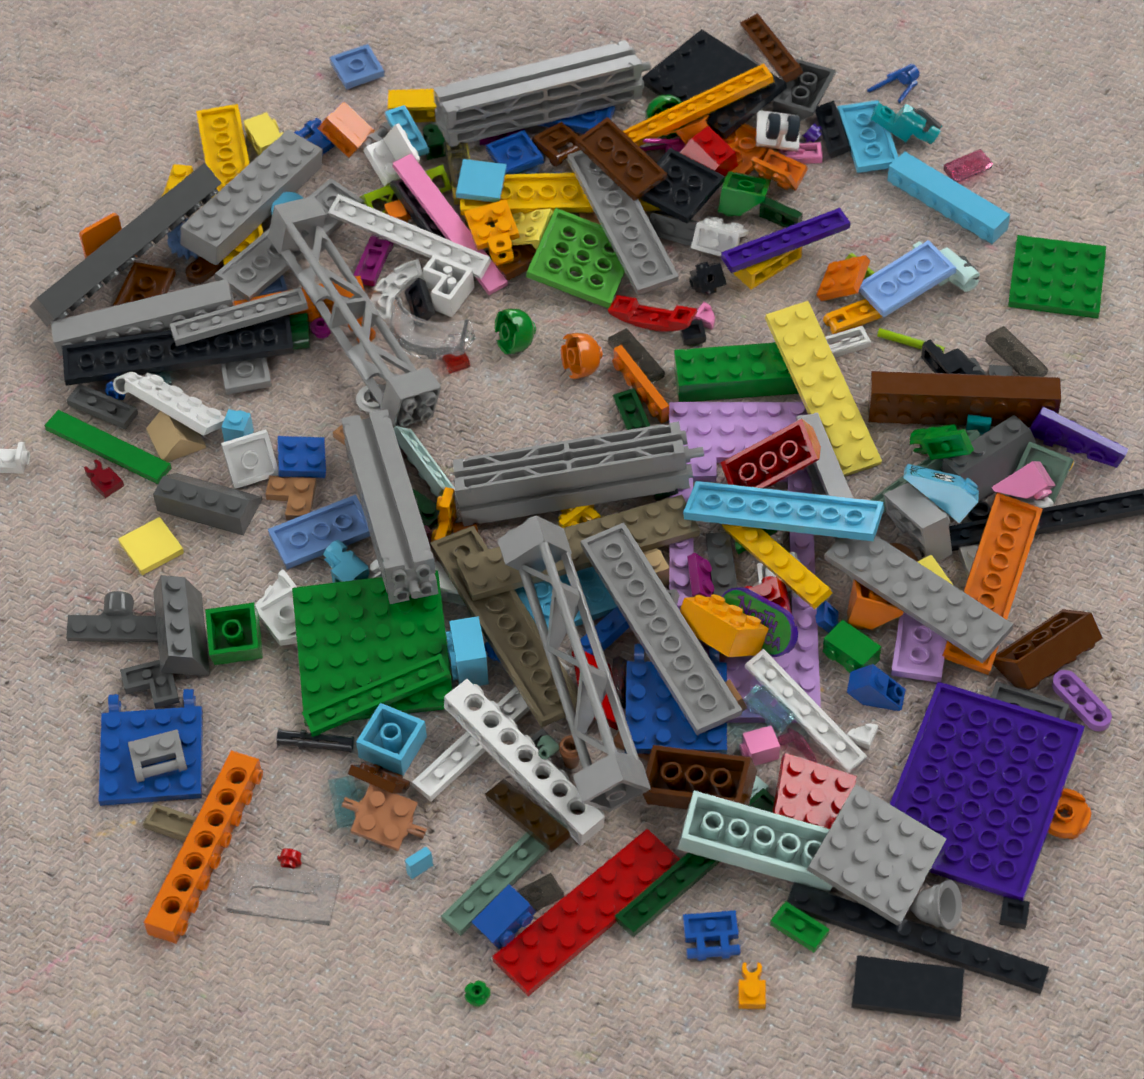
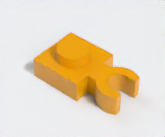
M743 962L742 976L744 979H739L738 1009H766V980H759L762 975L761 963H757V970L755 972H749L747 970V963Z

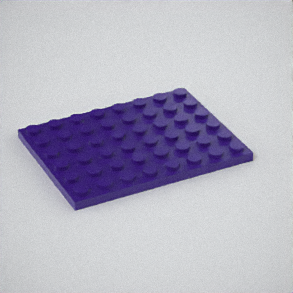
M938 681L890 802V805L946 838L929 873L1003 897L1023 901L1082 739L1085 726Z

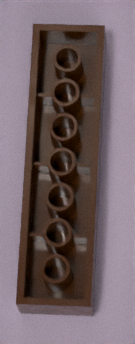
M871 371L868 422L924 425L954 424L966 426L968 415L992 418L991 426L996 427L1015 415L1029 428L1042 407L1059 414L1061 404L1060 377Z

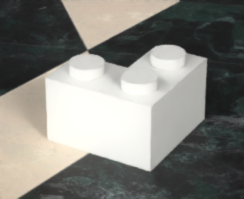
M435 254L423 268V276L427 288L432 290L431 298L434 310L453 317L474 289L473 269Z

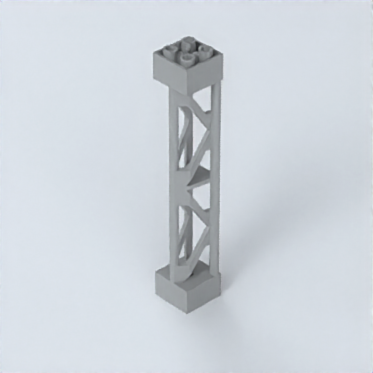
M315 196L274 205L269 239L278 253L284 257L380 406V410H388L393 429L395 426L406 427L412 423L432 418L441 390L440 384L428 367L416 370L325 233L323 227L326 213ZM301 250L310 267L303 270L292 252ZM323 250H327L346 280L320 265L319 256ZM315 275L318 276L324 287L314 283ZM332 282L351 292L354 296L349 298L340 295ZM326 298L334 302L332 314L323 302ZM362 317V324L360 326L356 319ZM346 323L350 325L359 339L358 345H351L340 325ZM374 325L377 326L397 358L371 343L369 340L370 328ZM366 351L371 357L374 364L365 360ZM382 359L403 370L405 373L398 375L390 372ZM379 376L386 380L384 394L373 377Z

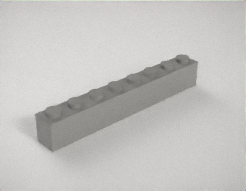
M223 279L52 321L53 341L59 355L63 356L62 345L169 330V324L235 306L232 290L228 279Z

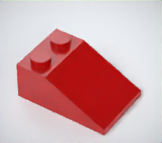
M706 126L692 137L680 152L723 176H726L728 171H733L739 166L736 152L709 126Z

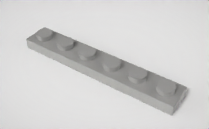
M299 287L169 325L175 344L179 346L308 309V305L303 291Z

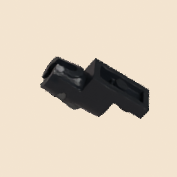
M931 339L923 343L921 358L934 373L986 375L976 358H968L959 348L943 354L942 349L936 346Z

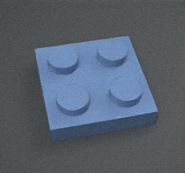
M368 44L330 57V63L345 89L385 76L384 69Z

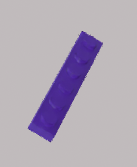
M837 208L721 252V259L729 271L734 273L850 229L851 222L841 208Z

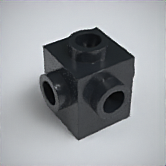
M706 261L695 265L696 269L689 271L691 288L696 293H704V296L717 292L716 288L727 285L721 263L709 264Z

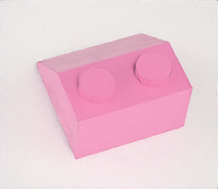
M1032 461L994 485L992 489L995 492L1021 498L1042 500L1052 493L1051 489L1056 485L1042 463Z

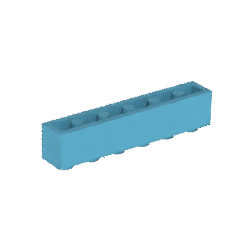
M902 153L889 165L888 182L925 203L928 207L935 209L946 218L958 223L963 228L968 229L981 239L993 244L1008 230L1009 213L909 153Z

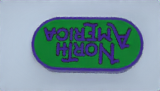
M736 587L724 592L721 597L725 599L727 604L743 609L742 613L757 617L761 620V624L769 628L762 649L771 657H780L793 650L798 639V628L794 624L793 620L795 619L788 610L747 588Z

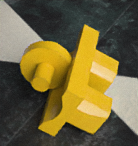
M594 504L561 510L562 514L558 516V524L560 527L566 528L601 518V516L594 509Z

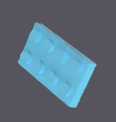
M879 100L837 106L857 173L889 169V165L898 158L891 133L871 120L875 106L880 103Z

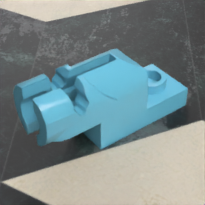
M340 540L332 542L326 548L323 556L326 557L324 560L332 568L333 583L368 579V565L357 557L353 551L349 550L347 552V546Z

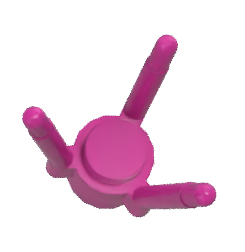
M679 138L644 139V143L663 145L640 146L643 151L665 149V152H667L669 148H672L680 153L685 147V143Z

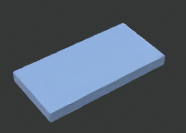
M927 240L864 279L859 292L883 317H886L955 274L956 267Z

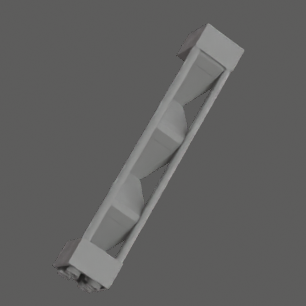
M538 516L530 517L525 523L507 531L504 536L497 540L505 565L519 570L583 770L573 775L581 802L611 812L651 790L643 764L639 760L571 557L572 552L564 528ZM560 560L563 561L571 586L560 580L555 565ZM547 569L548 575L541 572ZM531 576H536L552 585L548 627ZM578 611L580 612L598 668L587 662L574 623ZM566 633H568L575 657L558 650ZM558 657L579 667L580 670L576 713ZM606 694L626 753L616 749L601 704ZM594 716L603 742L585 734ZM585 742L607 753L608 756L592 764Z

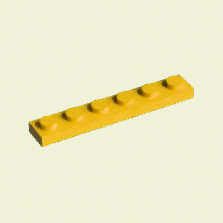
M722 524L723 529L814 610L833 594L825 583L761 528Z

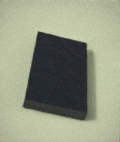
M857 955L852 1008L960 1021L964 968Z

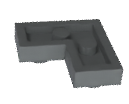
M160 660L120 669L126 695L151 689L155 709L180 703L173 674L161 673Z

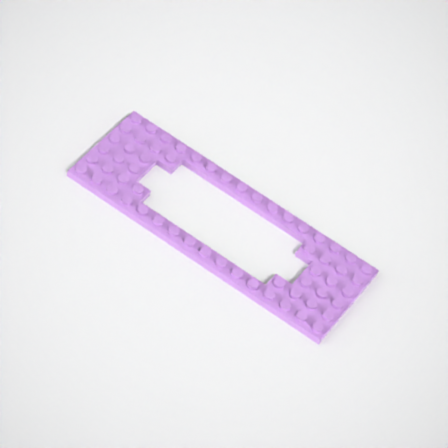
M669 402V424L679 421L680 430L686 431L688 444L683 446H688L689 449L703 447L704 451L703 457L691 458V462L686 463L691 464L693 478H689L690 488L682 490L678 488V494L669 496V498L682 495L687 503L693 489V482H716V463L728 459L796 422V416L808 415L803 402ZM806 467L779 481L787 482L788 491L812 494V482ZM789 532L790 552H796L800 562L815 575L814 535ZM693 538L669 544V590L676 589L680 596L677 607L679 610L685 597H693L687 556L694 553ZM791 590L792 615L795 619L793 620L794 624L798 628V639L792 651L783 656L772 658L821 708L818 628L815 619L817 608L814 610L801 597H793ZM698 639L709 656V645ZM719 654V662H727V681L731 680L747 706V709L742 711L741 716L727 721V723H798L745 668V664L754 656L727 657L724 654Z

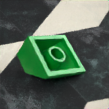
M728 171L721 190L718 212L730 217L744 214L765 200L771 180Z

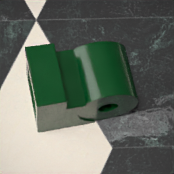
M436 124L426 125L422 130L423 138L429 147V153L425 154L426 160L447 156L446 140Z
M308 313L289 315L294 350L309 349L310 324Z

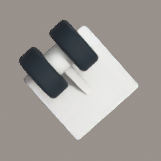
M759 111L756 114V146L798 151L799 116Z

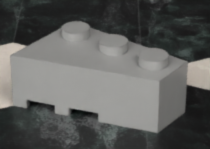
M906 483L884 494L887 514L903 534L907 532L914 540L911 545L915 550L920 548L925 558L932 555L936 562L952 555L949 532L950 519L945 512H942L935 506L933 501L924 497L910 483Z

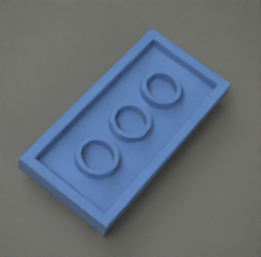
M356 495L268 529V534L286 569L322 556L326 548L336 540H340L347 546L370 537L364 512Z

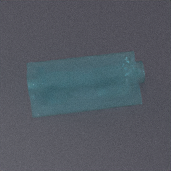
M756 684L743 701L746 702V706L750 711L760 714L768 726L772 725L773 730H778L782 734L795 718L792 715L793 711L780 700L773 707L770 703L775 699V696L763 685L760 687Z

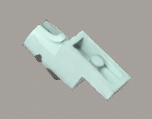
M920 241L915 243L913 245L912 250L921 245L922 243ZM949 248L940 250L956 267V273L938 285L942 286L950 281L964 292L974 289L979 283L980 273L972 266L965 256H958Z

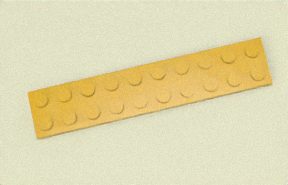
M238 104L196 111L205 163L222 183L217 188L218 191L222 190L250 164ZM262 224L223 259L224 266L263 234Z
M574 173L505 174L500 201L507 200L512 214L519 212L526 214L543 209H551L554 213L555 208L568 213L594 212ZM460 198L461 215H464V211L494 202ZM638 198L644 211L660 210Z

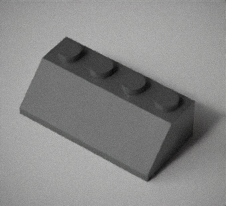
M1013 415L972 441L971 444L974 450L971 454L944 459L941 472L958 475L965 480L966 478L971 479L978 486V501H983L995 493L992 489L994 485L1015 473L1028 442L1037 443L1031 430L1019 418Z
M179 473L163 476L153 493L155 505L159 512L243 536L263 500L258 495Z
M160 575L153 591L161 673L209 676L210 667L202 593L185 577Z

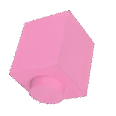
M772 725L743 733L742 744H739L741 756L751 757L755 766L779 759L780 745Z

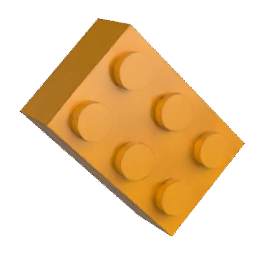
M712 594L711 597L701 595L685 597L680 608L681 614L695 636L727 657L754 656L761 651L769 628L761 624V620L757 617L742 613L743 609L727 604L723 597Z

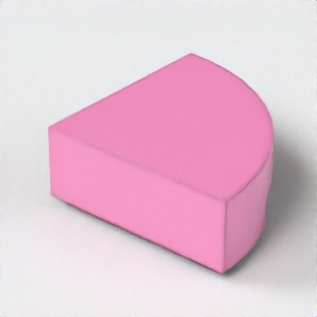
M703 302L692 321L702 319L703 326L712 330L715 325V315L711 306Z

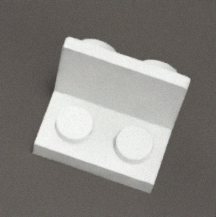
M399 123L392 127L383 140L368 145L363 149L384 187L390 185L394 180L401 179L393 168V162L409 154H412L417 162L420 161L417 150L413 148L407 133Z
M705 218V220L697 222L691 248L721 256V252L738 246L740 237L748 235L749 230L743 229L744 225L739 223H722L723 219Z

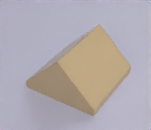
M162 411L157 414L146 428L159 458L166 462L206 448L200 433Z

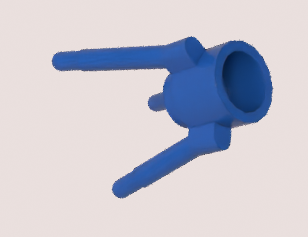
M910 63L901 69L887 74V79L868 88L867 91L872 92L898 79L901 84H909L898 99V103H901L911 89L918 84L916 79L920 76L919 69Z

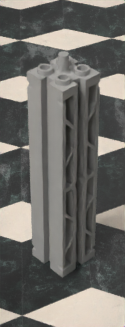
M625 40L617 44L612 43L447 84L445 87H435L433 92L434 102L437 107L435 109L436 124L440 131L444 132V138L448 145L452 147L459 143L464 144L626 103L631 99H641L642 89H644L642 72L651 70V64L649 61L642 62L641 59H638L634 48H631Z
M388 410L369 412L370 418L362 420L360 414L341 418L347 457L390 604L408 601L410 594L414 599L438 594L434 557L432 552H430V544Z
M678 421L669 425L661 424L468 457V459L453 460L455 492L458 505H460L463 525L469 526L474 523L481 524L675 491L678 488L681 490L690 488L689 478H693L691 464L686 463L691 462V458L703 457V447L689 449L688 446H683L688 444L685 430H680Z

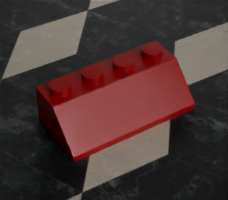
M801 418L720 462L728 485L766 489L818 461L821 446L814 428Z

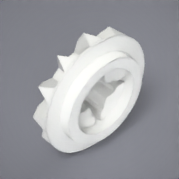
M377 384L384 394L386 386ZM365 386L357 393L356 403L360 411L364 410L368 415L369 412L379 411L380 406L374 401L371 402V398H374L368 387Z

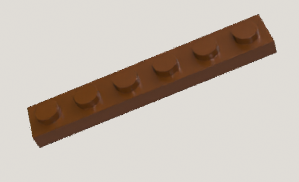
M758 13L740 22L742 30L782 80L787 83L803 74L801 66Z

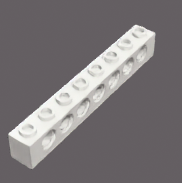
M466 679L444 696V708L546 812H549L567 826L571 837L580 846L604 827L605 816L603 810L582 803L578 789L569 781L568 775L562 769L558 770L552 764L550 757L546 760L541 759L533 740L528 735H523L518 730L516 723L511 718H506L501 713L499 706L494 701H489L477 684L473 685ZM470 707H478L479 710L473 711V710H470L469 708H470ZM487 724H495L496 727H494V728H489V727H487L486 725H487ZM504 741H512L513 744H511V745H506V744H504L503 742H504ZM529 758L531 761L522 762L520 759ZM539 775H545V776H547L548 778L542 780V779L537 778V776H539ZM557 792H562L565 794V796L557 797L554 794ZM580 810L583 813L580 815L573 814L571 811Z

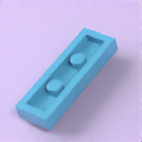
M405 105L385 111V117L391 128L399 123L407 133L410 143L417 150L419 156L429 153V147Z

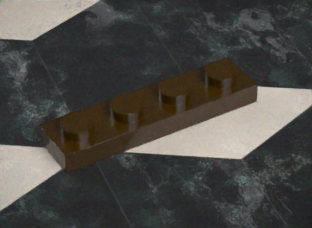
M501 780L485 793L487 801L551 853L571 837L567 828L507 780Z

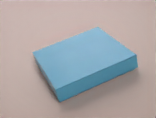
M463 159L456 198L487 202L500 201L506 174V164Z

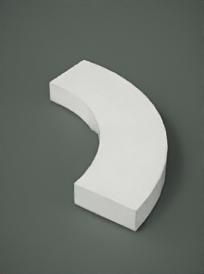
M419 259L396 267L386 278L383 277L374 288L370 300L386 324L392 323L391 309L397 296L418 278L424 280Z

